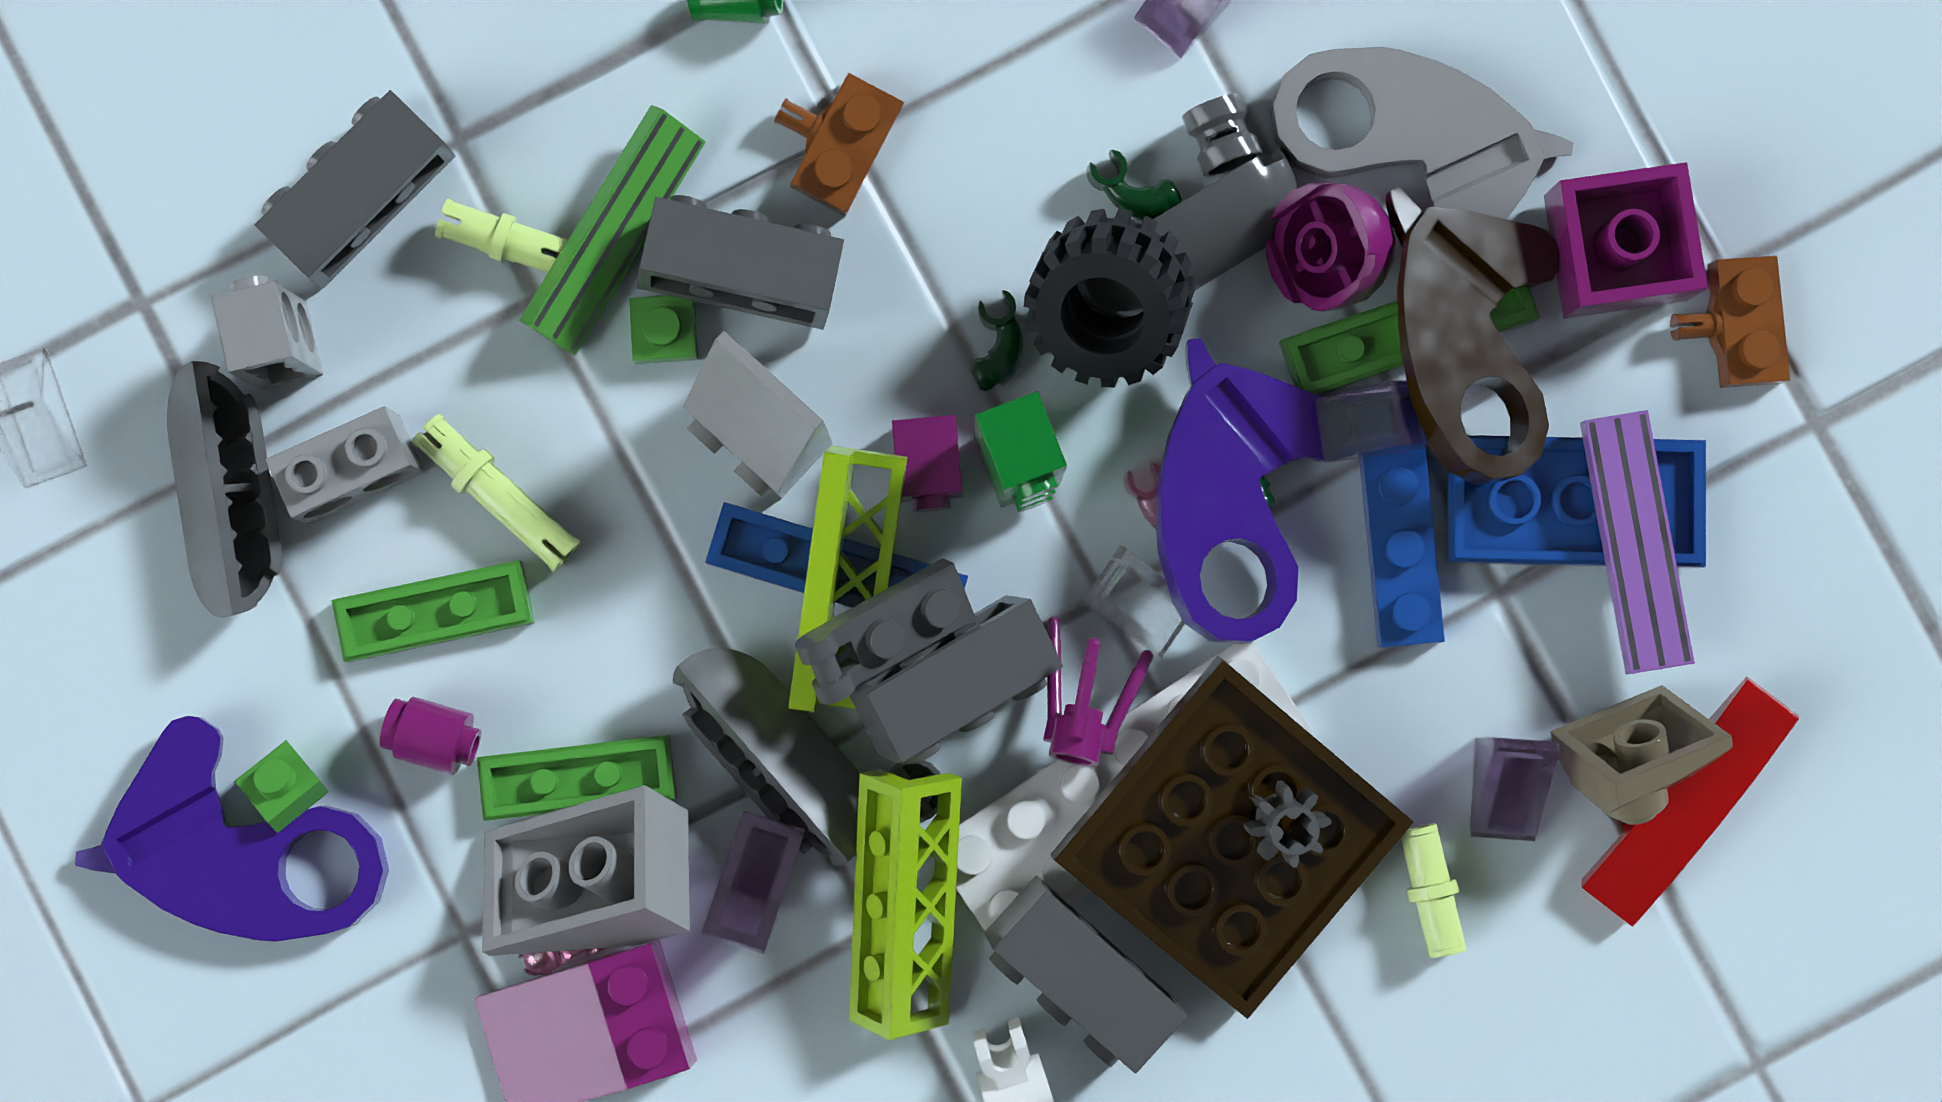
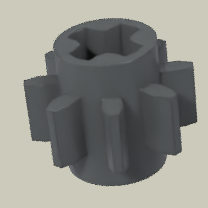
M1277 781L1276 794H1272L1265 799L1253 795L1251 799L1258 807L1256 820L1246 822L1244 829L1252 836L1265 837L1257 848V852L1265 860H1270L1280 850L1285 861L1294 868L1298 866L1299 855L1309 850L1317 853L1323 851L1321 844L1317 840L1320 828L1330 825L1331 819L1324 813L1310 811L1318 799V796L1310 789L1305 788L1295 799L1290 787L1283 781ZM1284 815L1297 822L1295 828L1290 833L1277 825Z

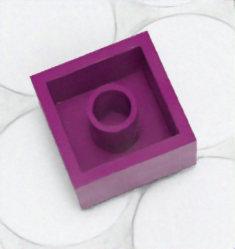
M1687 162L1560 180L1543 196L1549 234L1556 242L1559 251L1558 273L1556 277L1563 319L1685 302L1708 289Z

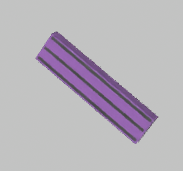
M1648 410L1584 420L1580 423L1625 674L1695 664Z

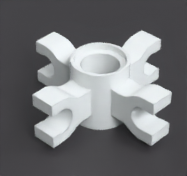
M1019 1017L1007 1021L1010 1029V1038L1000 1045L989 1043L985 1028L973 1032L975 1039L973 1043L982 1069L976 1075L984 1102H1054L1039 1053L1030 1055Z

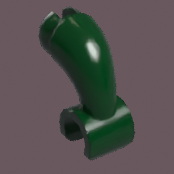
M1109 151L1110 161L1117 169V177L1113 179L1101 177L1092 162L1087 167L1086 176L1089 183L1094 188L1104 191L1118 209L1132 211L1131 217L1143 221L1145 216L1155 219L1182 202V197L1171 180L1163 179L1153 187L1136 188L1128 185L1124 180L1127 173V162L1119 151Z
M1002 290V296L1009 308V312L1003 318L994 319L988 316L981 300L978 305V315L981 323L989 330L997 332V340L994 346L987 352L988 355L973 360L970 366L979 389L983 391L991 390L999 384L1004 386L1012 379L1020 366L1023 354V337L1020 326L1015 318V299L1010 292Z

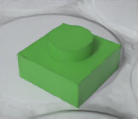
M673 296L629 298L632 361L635 364L698 360L695 301Z
M287 740L235 780L251 803L277 833L329 792Z

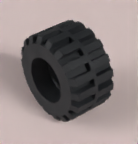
M1099 209L1090 212L1086 223H1084L1079 215L1069 220L1062 233L1057 230L1049 239L1031 275L1030 284L1025 292L1023 307L1029 308L1024 319L1027 331L1039 332L1033 345L1041 356L1048 352L1054 356L1051 364L1053 368L1061 374L1067 367L1077 372L1074 381L1088 385L1090 377L1101 379V387L1115 388L1118 378L1124 377L1129 386L1141 382L1145 370L1152 375L1157 373L1164 367L1167 356L1172 357L1178 348L1193 305L1191 300L1195 291V278L1188 276L1191 262L1187 253H1174L1179 240L1170 231L1161 237L1155 232L1158 222L1148 216H1145L1142 224L1132 221V211L1118 209L1115 218H1107L1105 209ZM1090 278L1116 280L1126 285L1135 293L1143 307V311L1127 318H1112L1102 315L1093 310L1084 301L1077 284Z

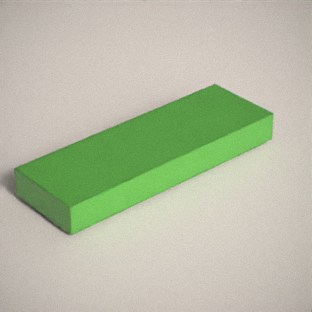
M520 560L331 600L343 662L346 663L535 623L524 566Z
M670 735L477 757L483 821L546 814L643 785L668 799L677 798Z

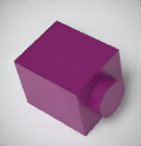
M956 415L892 420L894 454L908 457L901 503L912 502L913 512L950 509V498L962 497Z

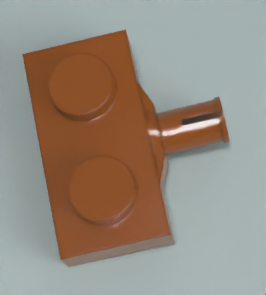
M849 72L834 101L819 116L785 98L774 122L807 138L805 157L790 184V188L846 216L904 102Z
M1778 257L1717 259L1707 264L1710 298L1706 313L1673 314L1670 319V327L1679 328L1670 331L1672 339L1679 341L1681 339L1709 338V343L1717 356L1720 388L1772 385L1790 381Z

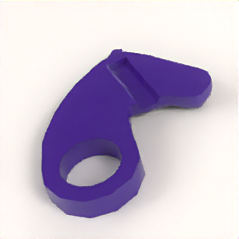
M1201 338L1187 340L1185 347L1186 368L1190 388L1184 396L1168 434L1159 473L1156 514L1157 550L1172 603L1183 623L1210 642L1245 644L1281 627L1297 601L1299 567L1272 516L1259 480L1262 476L1271 473L1287 462L1297 459L1332 461L1342 458L1348 452L1355 434L1354 421L1347 408L1335 401L1257 371L1223 363L1216 365ZM1233 542L1247 547L1257 555L1265 569L1267 587L1264 599L1256 611L1246 618L1235 619L1222 615L1209 604L1202 592L1200 573L1203 561L1211 549L1220 543Z
M184 716L174 719L168 724L120 800L101 845L76 851L75 866L93 871L114 873L126 885L160 909L193 925L217 933L272 942L328 934L356 925L380 902L389 872L382 838L357 813L328 805L310 808L279 833L267 821L241 827L228 826L215 780V771L222 757L224 737L217 727L204 718L195 716ZM317 830L331 831L343 837L354 849L359 864L358 881L351 895L339 906L331 909L313 908L301 902L290 890L285 875L287 857L293 845L306 834Z

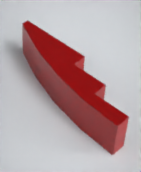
M1747 676L1709 718V720L1731 735L1733 747L1700 772L1668 788L1669 802L1665 809L1652 820L1642 824L1623 823V833L1582 878V889L1632 927L1675 880L1713 834L1799 720V716Z

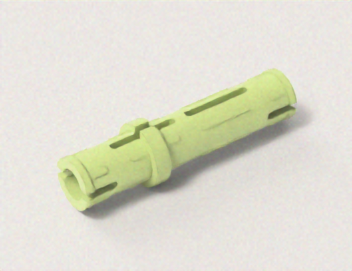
M441 414L435 415L422 427L427 431L424 435L421 432L416 434L412 444L416 448H420L453 478L451 486L460 494L468 492L548 564V568L553 572L558 570L570 558L568 556L570 552L574 553L581 544L578 538H574L493 464L495 457L487 449L478 451L448 424Z

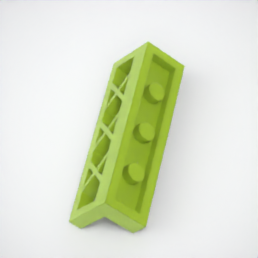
M833 445L824 451L798 639L807 632L835 618L833 615L835 600L856 586L865 600L889 588L908 457ZM855 464L891 470L888 496L868 511L851 489ZM850 503L859 517L846 526ZM886 507L882 531L873 519V516ZM865 523L881 546L879 559L858 573L842 550L844 537ZM841 566L850 580L837 589ZM877 570L873 593L864 579ZM845 645L838 648L835 657L846 649ZM797 650L788 709L814 712L820 704L811 685L816 677L811 666L802 663ZM850 696L839 702L826 704L856 709Z
M881 769L861 772L859 775L849 1021L887 1040L949 1025L962 777L952 773L913 780L904 779ZM938 795L937 815L926 830H924L920 826L921 798ZM930 855L935 860L934 877L921 893L917 889V872ZM928 917L932 922L931 938L918 955L914 951V934ZM923 979H925L929 983L928 1008L910 1013L911 996Z

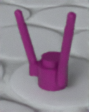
M1050 617L1048 619V636L1061 661L1060 620L1057 617ZM1090 638L1087 642L1075 704L1065 705L1063 715L1061 669L1047 676V723L1043 740L1051 743L1049 756L1072 764L1098 766L1101 753L1113 754L1117 733L1153 660L1152 651L1144 650L1141 653L1105 725L1101 723L1103 712L1089 707L1100 642L1097 638Z

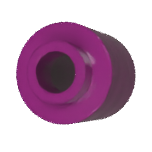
M414 696L409 701L395 698L384 718L379 744L381 748L392 750L393 757L396 759L455 775L461 764L471 766L481 740V729L473 727L474 716L472 713Z

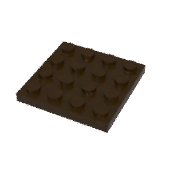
M1217 656L1050 855L1067 872L1248 1019L1414 821L1226 661ZM1277 781H1283L1288 785L1295 799L1305 788L1310 789L1318 796L1316 804L1310 811L1324 813L1331 819L1330 825L1320 828L1317 842L1321 844L1323 851L1317 853L1309 850L1299 855L1298 866L1294 868L1285 861L1280 850H1278L1273 858L1268 861L1265 860L1257 852L1259 843L1265 837L1252 836L1244 829L1246 822L1256 820L1258 807L1251 799L1253 795L1265 799L1272 794H1276ZM1284 815L1277 825L1290 833L1295 828L1297 822Z

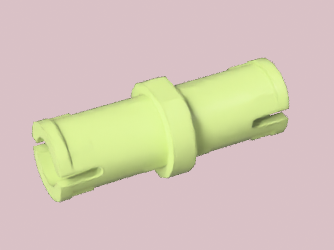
M450 198L445 201L441 213L445 214L446 217L461 221V224L456 225L439 219L435 232V237L445 238L489 254V258L503 263L505 259L546 273L549 272L557 258L545 255L544 252L550 251L560 254L569 239L516 223L517 218L503 213L499 217L457 203Z
M1432 823L1409 828L1401 837L1412 887L1407 888L1406 891L1409 902H1416L1428 955L1430 958H1438L1464 952L1467 949L1454 894L1459 892L1456 878L1450 879L1437 824Z

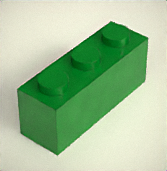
M1035 391L976 414L974 440L1000 507L1015 503L1016 509L1020 513L1053 500L1052 495L1056 493L1055 488L1062 481L1067 464L1039 392Z

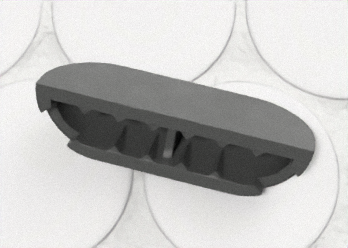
M1278 148L1261 161L1259 157L1250 160L1153 219L1158 222L1155 229L1156 233L1162 237L1170 231L1179 240L1174 253H1187L1191 262L1188 276L1195 278V290L1266 248V239H1274L1275 227L1279 220L1271 219L1275 208L1291 190L1298 188L1293 167L1282 148ZM1090 278L1077 284L1084 301L1091 308L1108 317L1127 318L1143 311V307L1135 293L1126 285L1116 280Z
M191 361L177 372L172 382L167 405V432L191 580L203 606L214 616L223 618L249 611L258 605L257 603L269 589L273 577L280 573L282 549L269 467L265 460L267 454L262 423L256 402L250 393L244 395L234 382L218 372L219 366L208 362Z
M726 648L703 650L691 655L680 663L674 670L672 680L674 684L683 686L690 708L682 714L685 721L699 740L780 833L803 854L813 847L830 856L832 866H842L856 856L860 773L806 711L788 709L790 693L775 675L754 657Z

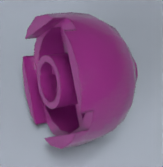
M1329 182L1309 183L1291 190L1276 206L1271 219L1279 220L1275 227L1274 239H1266L1265 254L1271 278L1283 296L1291 302L1303 303L1314 311L1339 310L1367 300L1387 279L1395 260L1396 238L1393 226L1381 204L1359 187Z

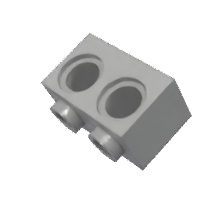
M250 276L229 283V292L211 296L229 373L260 389L323 375L307 303L275 280L269 282L267 276Z
M385 406L265 459L290 517L307 524L318 521L425 473L401 416Z

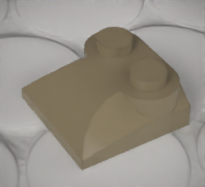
M1663 685L1550 731L1554 753L1568 775L1571 784L1605 814L1626 824H1642L1652 820L1667 806L1669 802L1668 788L1700 772L1733 747L1730 734Z

